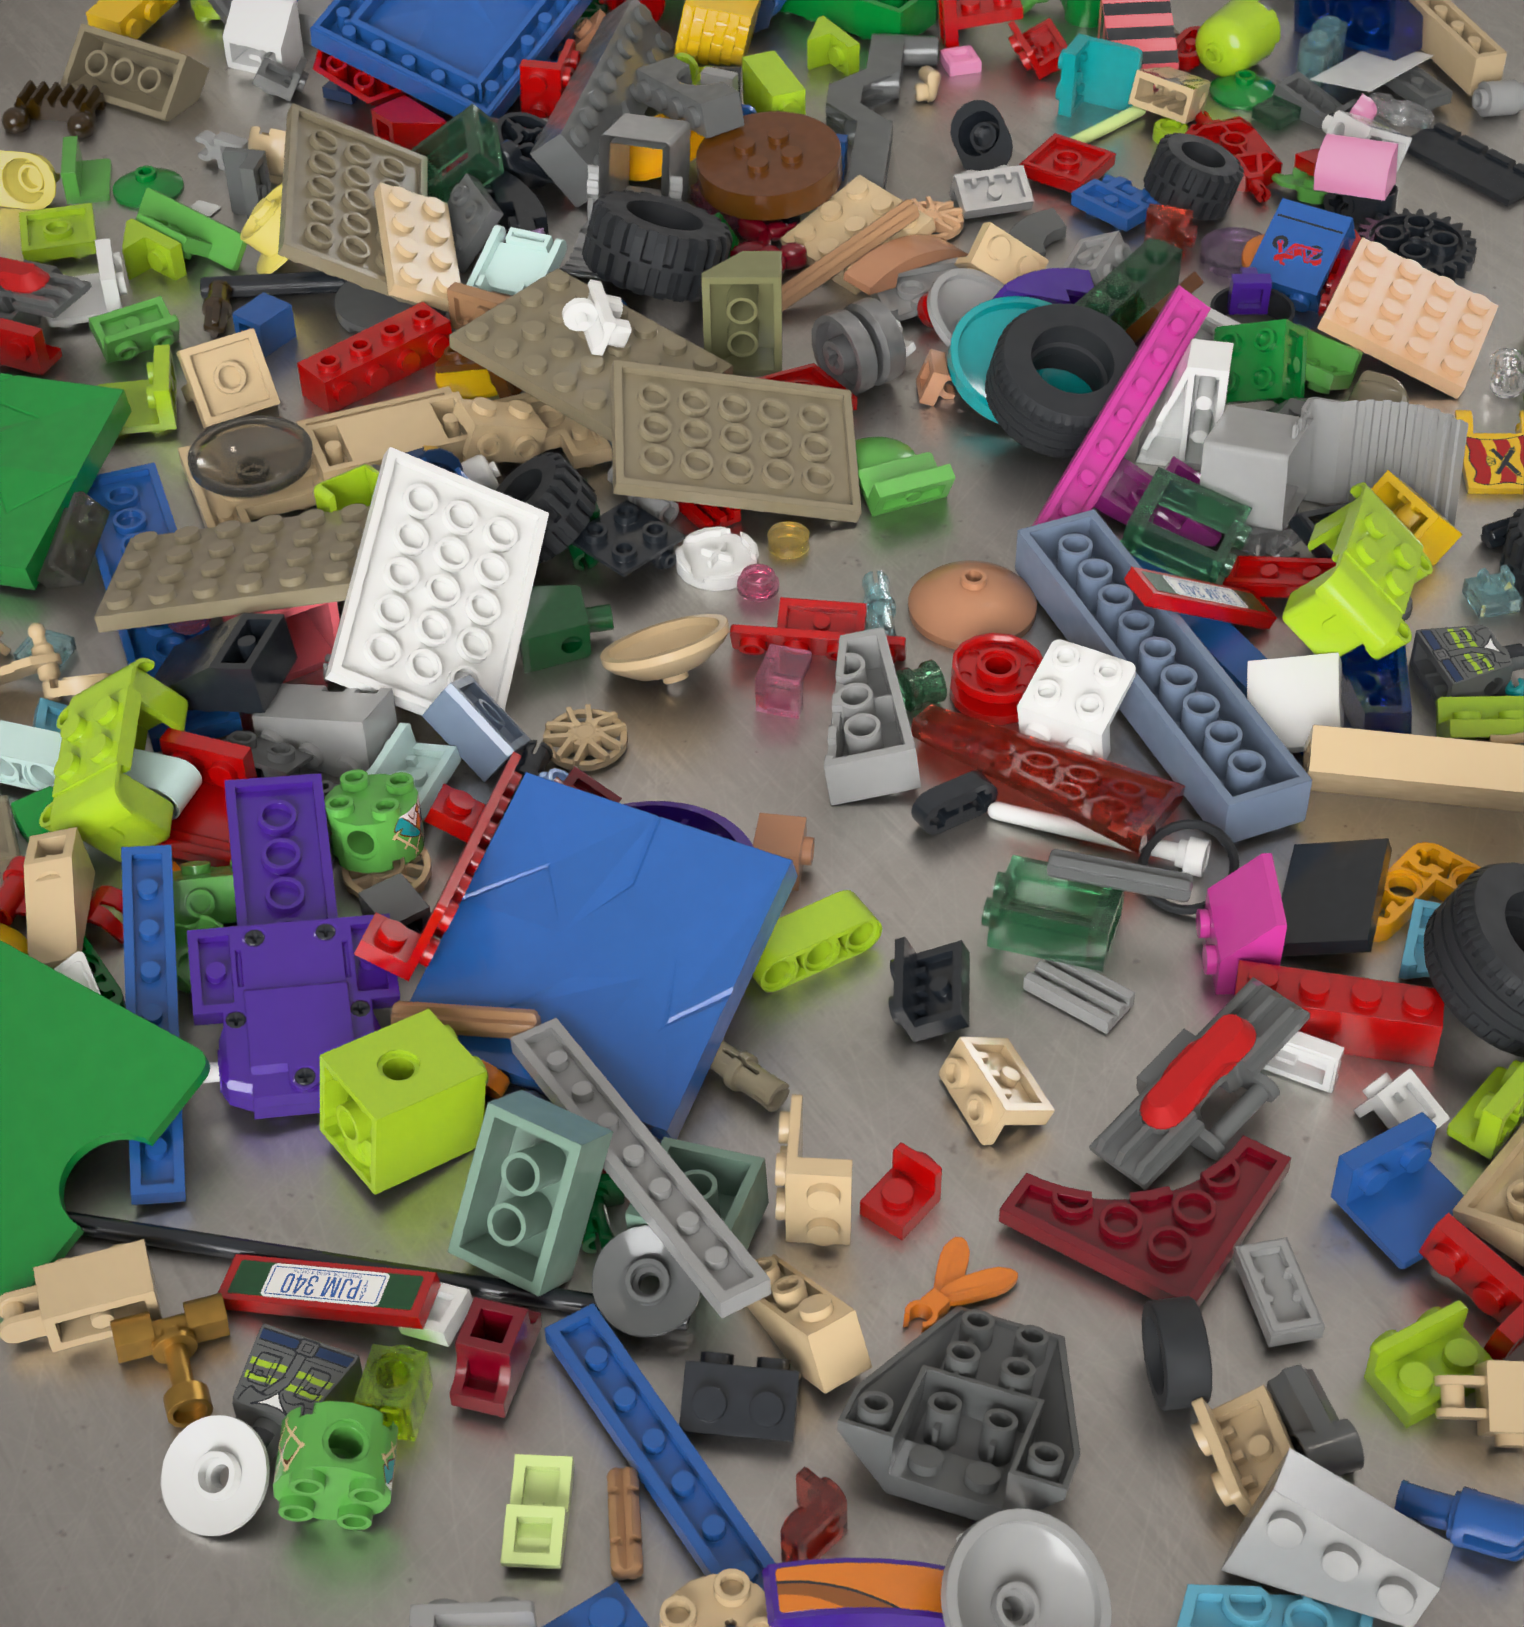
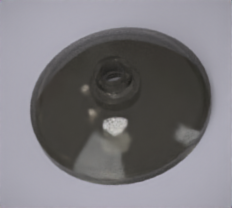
M254 415L230 419L207 429L192 443L187 460L191 476L206 490L228 498L254 499L276 494L296 483L310 468L314 451L309 434L298 424L280 417Z

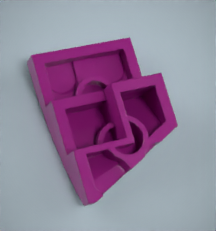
M1175 456L1171 458L1157 479L1123 457L1094 506L1111 518L1134 529L1174 542L1198 546H1216L1222 537L1220 531L1214 530L1212 518L1198 516L1201 474Z

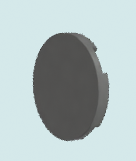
M346 281L339 288L334 299L337 320L350 333L355 331L361 332L414 306L399 302L390 296L374 290L364 289L349 281ZM433 308L443 316L447 314L446 311Z

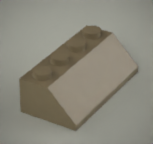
M81 23L60 86L64 89L67 83H71L76 91L80 84H84L89 92L93 85H97L101 93L104 94L106 103L169 122L199 101L209 68L188 55Z

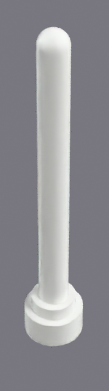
M998 801L991 803L988 807V815L994 820L1136 853H1141L1143 846L1150 837ZM1191 836L1189 840L1181 839L1177 843L1162 839L1157 843L1150 856L1175 861V867L1182 868L1183 873L1203 877L1210 857L1211 840Z

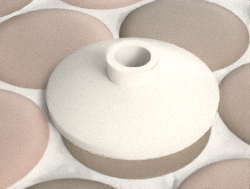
M215 1415L204 1417L191 1423L174 1439L166 1453L162 1466L161 1489L169 1513L183 1528L199 1535L220 1536L239 1529L254 1516L266 1495L270 1477L267 1450L258 1433L247 1423L237 1418ZM228 1466L229 1479L226 1486L223 1487L220 1483V1474Z

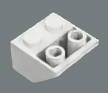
M232 0L223 33L227 67L257 73L265 56L295 71L301 57L305 58L297 1Z

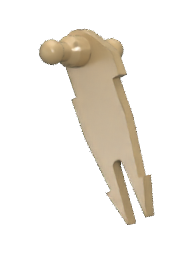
M33 623L28 628V635L32 638L34 644L31 649L32 656L0 667V685L38 673L39 680L42 682L55 679L56 688H58V679L61 676L59 666L62 664V659L59 653L54 652L53 645L46 641V631L42 624ZM64 696L53 697L48 699L51 701L59 702L63 699Z

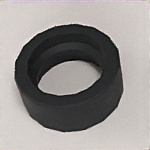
M1190 1296L1147 1301L1143 1307L1141 1319L1142 1343L1147 1376L1157 1405L1163 1411L1192 1408L1191 1402L1200 1397H1203L1208 1403L1212 1394L1211 1353L1205 1323L1196 1301Z

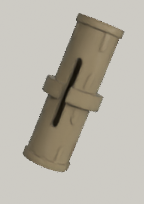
M722 1040L710 1068L723 1078L724 1085L731 1090H741L764 1106L769 1112L778 1110L789 1095V1084L762 1068L758 1064V1058L750 1052H740Z

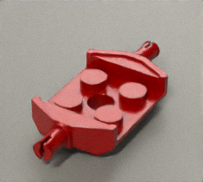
M1202 111L1199 112L1195 117L1196 123H1193L1185 134L1211 140L1233 154L1244 169V176L1237 191L1252 192L1260 203H1262V200L1264 202L1268 201L1271 197V191L1266 186L1274 182L1271 179L1273 174H1281L1282 162L1255 128L1241 116L1221 121L1220 119L1213 120L1207 111H1204V114Z

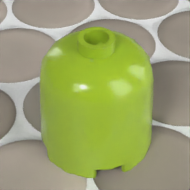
M1259 0L1229 1L1211 15L1198 30L1196 52L1200 62L1208 71L1217 76H1232L1237 71L1248 70L1269 57L1276 43L1281 38L1280 23L1273 9L1268 11L1263 4L1258 2Z

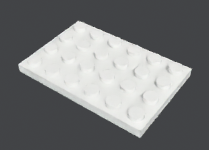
M389 447L381 463L325 679L347 688H359L361 693H377L380 688H392L395 706L422 716L451 682L471 675L505 711L549 513Z

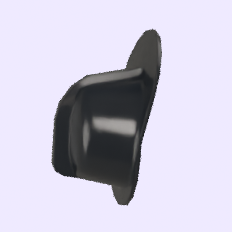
M973 100L964 104L955 113L951 122L950 135L966 170L983 171L1008 164L1013 151L1012 138L1001 113L993 104L985 100Z

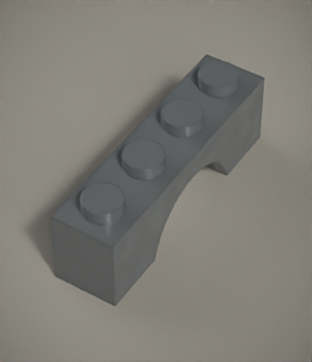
M674 56L636 69L639 81L636 83V90L640 100L671 119L688 121L691 125V130L708 139L745 125L740 94L737 89L723 82L693 85L689 64Z

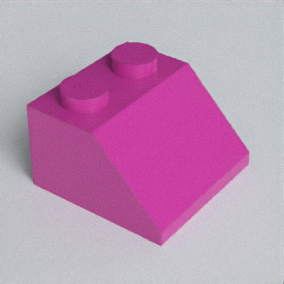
M1272 853L1260 854L1209 887L1206 894L1205 908L1197 909V937L1205 938L1206 945L1203 946L1202 952L1203 971L1205 975H1212L1215 995L1234 994L1239 960L1280 966L1287 922Z

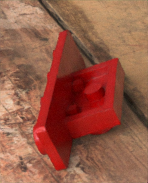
M780 597L777 627L732 624L730 626L732 647L748 655H761L765 651L782 652L790 658H805L808 654L823 655L830 660L837 661L840 635L865 631L867 603ZM886 635L893 664L896 661H906V638Z

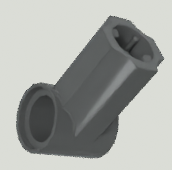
M1301 1364L1283 1369L1280 1374L1267 1382L1266 1388L1272 1395L1296 1452L1337 1476L1362 1470L1364 1466V1452L1357 1430L1347 1418L1339 1420L1313 1369H1305Z

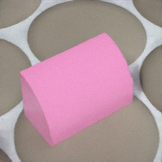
M1326 134L1317 158L1314 190L1385 201L1396 184L1398 144Z

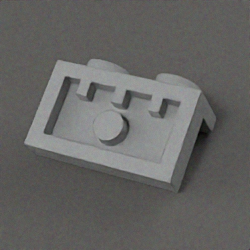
M1001 165L994 169L983 171L966 170L954 175L949 191L951 200H957L959 207L962 208L964 219L1030 210L1034 203L1023 165Z
M1120 231L1080 239L1062 268L1089 270L1101 300L1105 301L1111 299L1131 266L1132 254L1130 247L1124 243Z

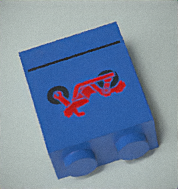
M1282 198L1249 267H1256L1258 274H1270L1272 280L1271 288L1285 294L1293 302L1296 311L1318 313L1321 300L1320 292L1341 248L1350 250L1356 238L1353 218Z

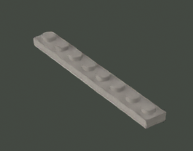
M557 1018L510 1038L513 1054L552 1104L613 1131L603 1166L604 1170L721 1318L771 1294V1283L768 1275Z

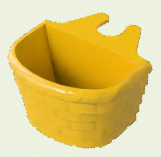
M685 0L674 56L678 53H687L693 56L697 63L705 65L711 63L718 66L720 64L742 66V57L747 55L761 0Z

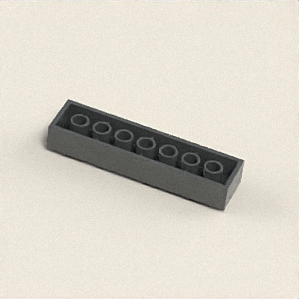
M627 0L604 16L530 153L576 208L588 201V165L599 166L600 136L623 114L644 115L648 105L640 100L637 94L636 83L639 81L636 69L674 55L675 45L672 37L660 28L652 18L650 10L638 0Z

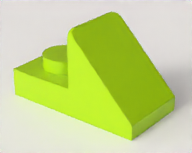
M825 16L818 17L807 40V69L812 70L831 64L845 76L859 72L860 43Z
M133 218L126 221L122 253L129 280L134 279L151 268L175 281L187 275L180 242Z

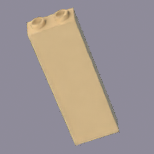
M1322 725L1312 726L1304 745L1302 767L1312 779L1311 791L1524 812V745Z

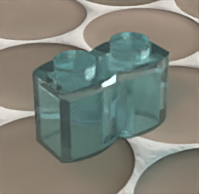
M1324 16L1314 22L1311 32L1304 35L1300 40L1296 72L1299 71L1308 79H1311L1341 63L1347 33V22H1343L1334 16ZM1311 80L1320 88L1324 87L1327 84Z

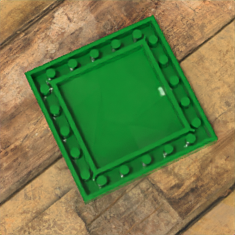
M0 373V585L30 590L36 589L132 412L124 389Z

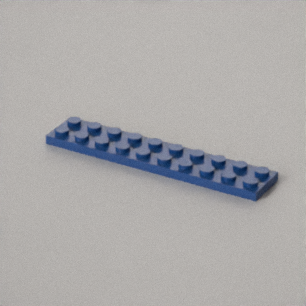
M155 462L97 475L81 504V510L105 590H107L130 538L148 531L156 532L158 535L173 533L177 530ZM207 619L117 631L127 664L129 665L139 658H148L154 661V668L146 672L154 678L174 646L209 630L210 626ZM187 711L185 732L210 738H221L237 730L243 731L239 712ZM163 722L148 730L154 753L162 751L159 739L166 729L170 728Z

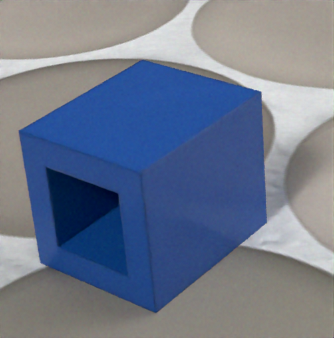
M265 292L232 313L235 333L254 328L264 358L296 337L292 304Z

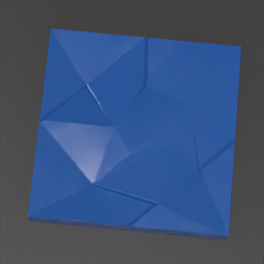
M333 0L311 26V44L313 47L483 131L482 126L487 118L500 119L521 94L520 63L522 59L546 61L592 0Z
M526 772L473 875V879L459 904L447 931L444 932L440 944L410 1001L534 1009L541 1018V1024L557 1018L650 1133L659 1139H663V1137L677 1139L798 875L793 861ZM457 1035L458 1041L472 1056H478L481 1060L501 1070L509 1077L510 1083L528 1090H535L539 1094L546 1096L513 1054L510 1039Z

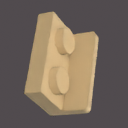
M959 1037L939 1070V1077L982 1145H993L1005 1125H1046L1055 1111L1008 1038Z

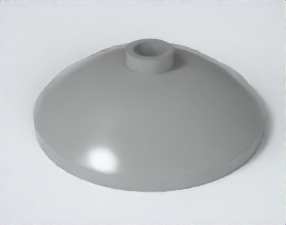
M956 268L946 271L935 280L928 292L927 310L935 332L948 348L956 325L961 318L975 306L991 300L1004 286L1002 282L984 272L969 268Z
M1008 1509L979 1520L958 1539L951 1550L944 1568L941 1584V1608L945 1627H1111L1112 1611L1109 1589L1097 1558L1078 1533L1061 1520L1049 1514L1031 1509ZM1004 1600L1012 1608L1013 1615L1011 1620L1007 1619L1002 1609Z

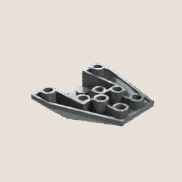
M957 1305L855 1386L838 1419L837 1431L888 1494L976 1521L1008 1509H1031L1036 1511L1065 1500L1081 1454L1065 1336L1045 1331L1035 1325H1023L992 1316L983 1310H971Z

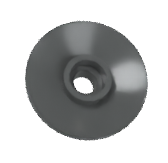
M648 1225L633 1227L616 1235L602 1249L595 1262L592 1274V1291L596 1305L611 1325L626 1334L636 1337H656L667 1334L681 1326L691 1316L700 1300V1290ZM650 1275L658 1277L660 1286L656 1292L645 1294L641 1291L640 1285L645 1277Z

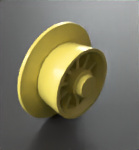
M282 184L274 188L255 206L240 234V239L261 253L256 266L258 274H271L289 260L278 255Z

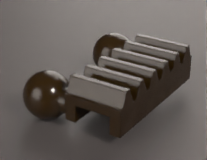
M29 80L17 96L14 107L4 112L2 125L9 133H21L29 128L30 119L67 122V129L71 136H78V139L87 138L93 135L95 131V123L97 121L95 111L106 108L104 94L101 93L97 85H93L88 92L84 84H80L75 91L71 83H67L62 90L58 82H54L52 87L49 88L45 81H42L36 87L34 82Z

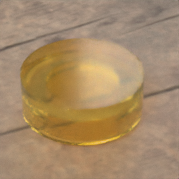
M792 521L780 522L768 530V550L776 557L795 559L804 555L809 549V531L800 523Z

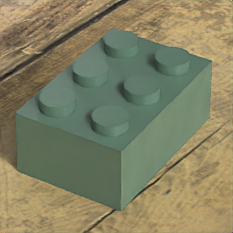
M523 1090L488 1102L447 1252L538 1297L570 1281L613 1131Z

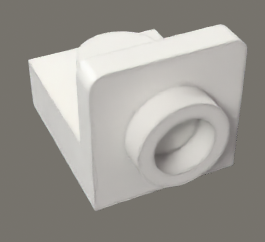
M1411 1068L1395 1079H1392L1387 1072L1381 1075L1362 1090L1368 1099L1353 1110L1359 1118L1374 1110L1388 1129L1421 1112L1437 1125L1436 1130L1450 1119Z

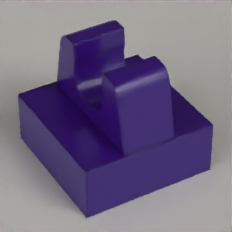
M1240 267V274H1231L1227 302L1229 315L1267 314L1272 287L1271 275L1258 274L1256 267Z

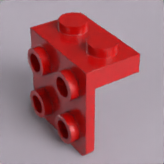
M567 39L557 62L522 59L520 63L521 112L532 114L539 118H550L581 61V53L576 51L575 39Z

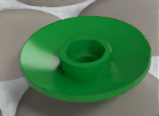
M1239 70L1235 75L1215 78L1210 84L1209 94L1215 102L1224 107L1236 110H1257L1270 105L1276 85L1271 80L1257 75L1251 70Z
M141 166L135 171L120 177L114 183L112 191L118 203L126 207L139 209L147 188L154 189L176 200L184 191V181L175 171L165 168H154L153 166Z

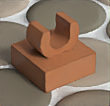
M930 349L916 378L919 403L934 406L939 396L944 399H954L955 391L954 386L945 384L948 381H952L945 353Z

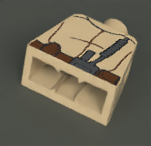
M1171 67L1138 69L1128 104L1187 124L1193 121L1199 112L1202 111L1203 113L1210 81ZM1154 84L1156 89H1158V91L1155 93L1153 92Z

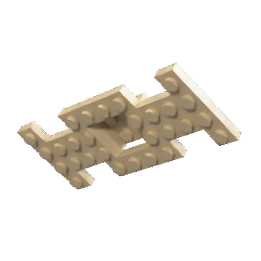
M448 386L296 421L298 436L302 444L226 462L219 442L216 439L178 448V453L205 528H210L230 520L248 523L269 515H277L298 509H309L316 505L314 487L318 483L363 464L380 465L389 447L406 453L422 448L423 445L437 446L452 452L462 463L467 460L462 451L468 433L453 413L457 399H462L459 391L453 393ZM527 392L492 400L497 402L521 400L533 407V410L548 429L540 454L547 450L562 447L574 469L593 467L600 463L612 461V447L607 439Z

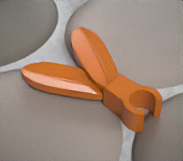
M954 1237L944 1245L941 1251L934 1288L920 1300H914L906 1306L903 1327H909L910 1321L915 1318H923L927 1321L922 1322V1334L949 1313L950 1306L975 1303L1007 1293L1017 1283L1018 1273L1011 1268L993 1267L966 1275L970 1249L964 1238Z

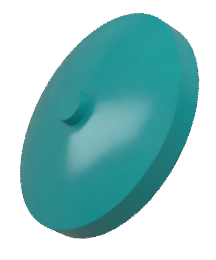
M1022 296L995 298L972 308L956 325L947 354L949 374L961 397L985 418L999 424L993 417L986 400L985 381L990 361L1004 328L1020 314L1052 303ZM1054 368L1036 370L1047 383L1059 390L1075 394L1093 392L1081 378L1068 371Z

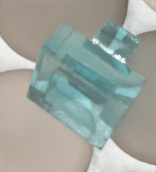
M1507 565L1501 566L1500 573L1489 574L1486 568H1482L1479 570L1477 577L1464 579L1462 593L1479 619L1520 612L1523 599L1514 587L1515 577Z

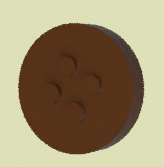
M773 111L743 116L744 126L708 139L704 138L697 150L698 182L703 198L715 209L741 219L779 220L807 213L828 201L838 190L842 181V155L839 138L829 126L803 114Z

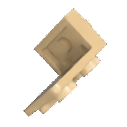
M792 1094L790 1111H780L779 1144H787V1146H781L780 1153L776 1154L775 1186H785V1188L777 1187L775 1219L785 1220L786 1242L811 1243L818 1246L850 1245L852 1160L803 1157V1095Z

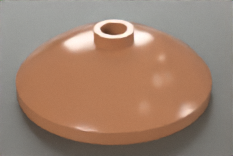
M957 561L931 570L913 585L908 597V614L914 627L923 636L936 644L956 650L962 642L976 635L1001 633L1022 638L1028 633L1035 622L1037 600L1028 584L1016 573L1003 566L985 561Z

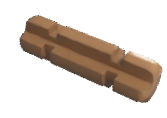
M630 1466L625 1468L615 1467L607 1474L611 1574L620 1581L625 1579L635 1580L642 1576L644 1572L638 1471Z

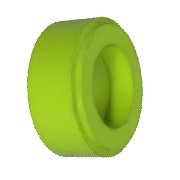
M1167 117L1159 119L1154 123L1152 138L1159 144L1164 135L1173 133L1185 134L1188 130V125Z

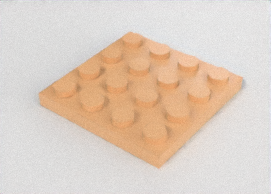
M1362 237L1317 329L1458 400L1466 387L1498 305L1490 302L1484 295L1474 294L1457 285L1452 279L1439 276L1423 268L1418 262L1405 259L1387 250L1384 245L1378 242H1371Z

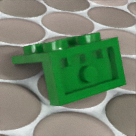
M1287 319L1216 327L1214 341L1234 343L1226 405L1272 401L1280 404L1290 398H1304L1308 331Z

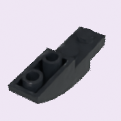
M495 165L487 166L488 180L482 181V185L503 212L498 225L505 227L506 234H508L510 227L527 231L544 228L545 235H549L546 212L537 196L529 187L509 172Z

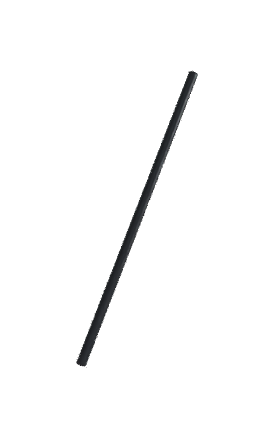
M67 1211L70 1219L84 1231L82 1234L84 1236L128 1243L144 1239L147 1246L233 1259L235 1254L436 1272L440 1282L469 1289L472 1297L575 1313L592 1303L598 1309L593 1293L554 1288L538 1297L499 1278ZM691 1316L676 1329L687 1331Z

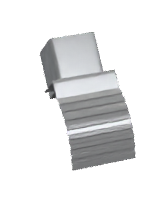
M625 113L600 136L599 166L588 165L587 222L580 229L573 253L571 252L569 256V261H566L565 267L562 266L559 268L560 270L571 276L604 281L598 277L597 273H592L589 270L582 255L593 203L602 194H608L610 191L616 190L618 192L630 190L637 193L648 192L652 195H663L671 197V199L676 201H687L691 125L688 121ZM630 145L663 150L661 190L629 185Z
M1311 397L1307 399L1301 408V417L1229 405L1203 443L1198 516L1283 531L1284 528L1288 527L1289 521H1291L1295 514L1299 513L1300 508L1298 506L1302 501L1322 504L1352 502L1356 499L1350 493L1352 486L1365 482L1372 488L1389 470L1455 526L1468 423L1461 419L1457 420L1454 418V415L1442 413L1435 408L1430 409L1424 405H1413L1403 401L1392 402V400L1338 401Z

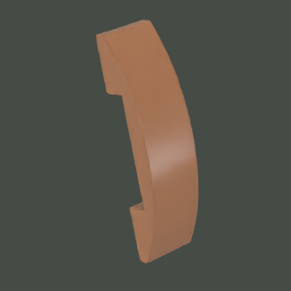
M927 234L908 235L891 240L871 250L844 273L843 280L866 294L872 295L895 288L899 273L947 259L968 256V253L936 236Z

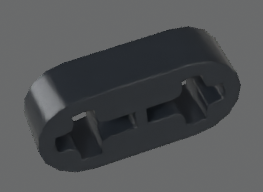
M981 771L967 772L923 792L914 802L911 814L925 832L930 835L940 834L986 813L989 805L996 801L998 791Z

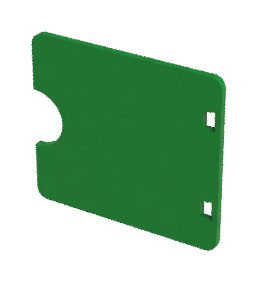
M1 940L0 1296L11 1291L36 1285L33 1267L49 1264L64 1258L84 1233L81 1227L70 1219L64 1203L65 1184L75 1164L92 1149L111 1141L136 1140L153 1146L206 1080L210 1071V1063L199 1048Z

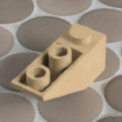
M77 827L30 836L24 861L28 956L52 969L56 968L74 953L82 952L95 870Z
M775 1254L755 1260L770 1278L771 1294L747 1307L787 1360H791L793 1368L802 1373V1377L823 1393H827L872 1368L855 1309Z

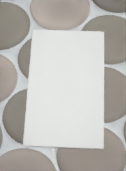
M1374 44L1310 80L1371 92L1434 55Z

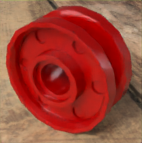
M988 633L976 635L962 642L953 653L949 696L955 708L967 718L991 725L1018 723L1017 706L1043 657L1040 651L1027 640L1011 634Z

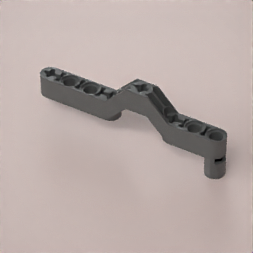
M872 33L866 69L829 84L826 98V125L836 134L848 135V144L853 146L847 184L858 175H861L886 190L893 142V121L885 119L872 111V109L895 99L899 100L904 66L923 67L927 65L938 67L939 36Z

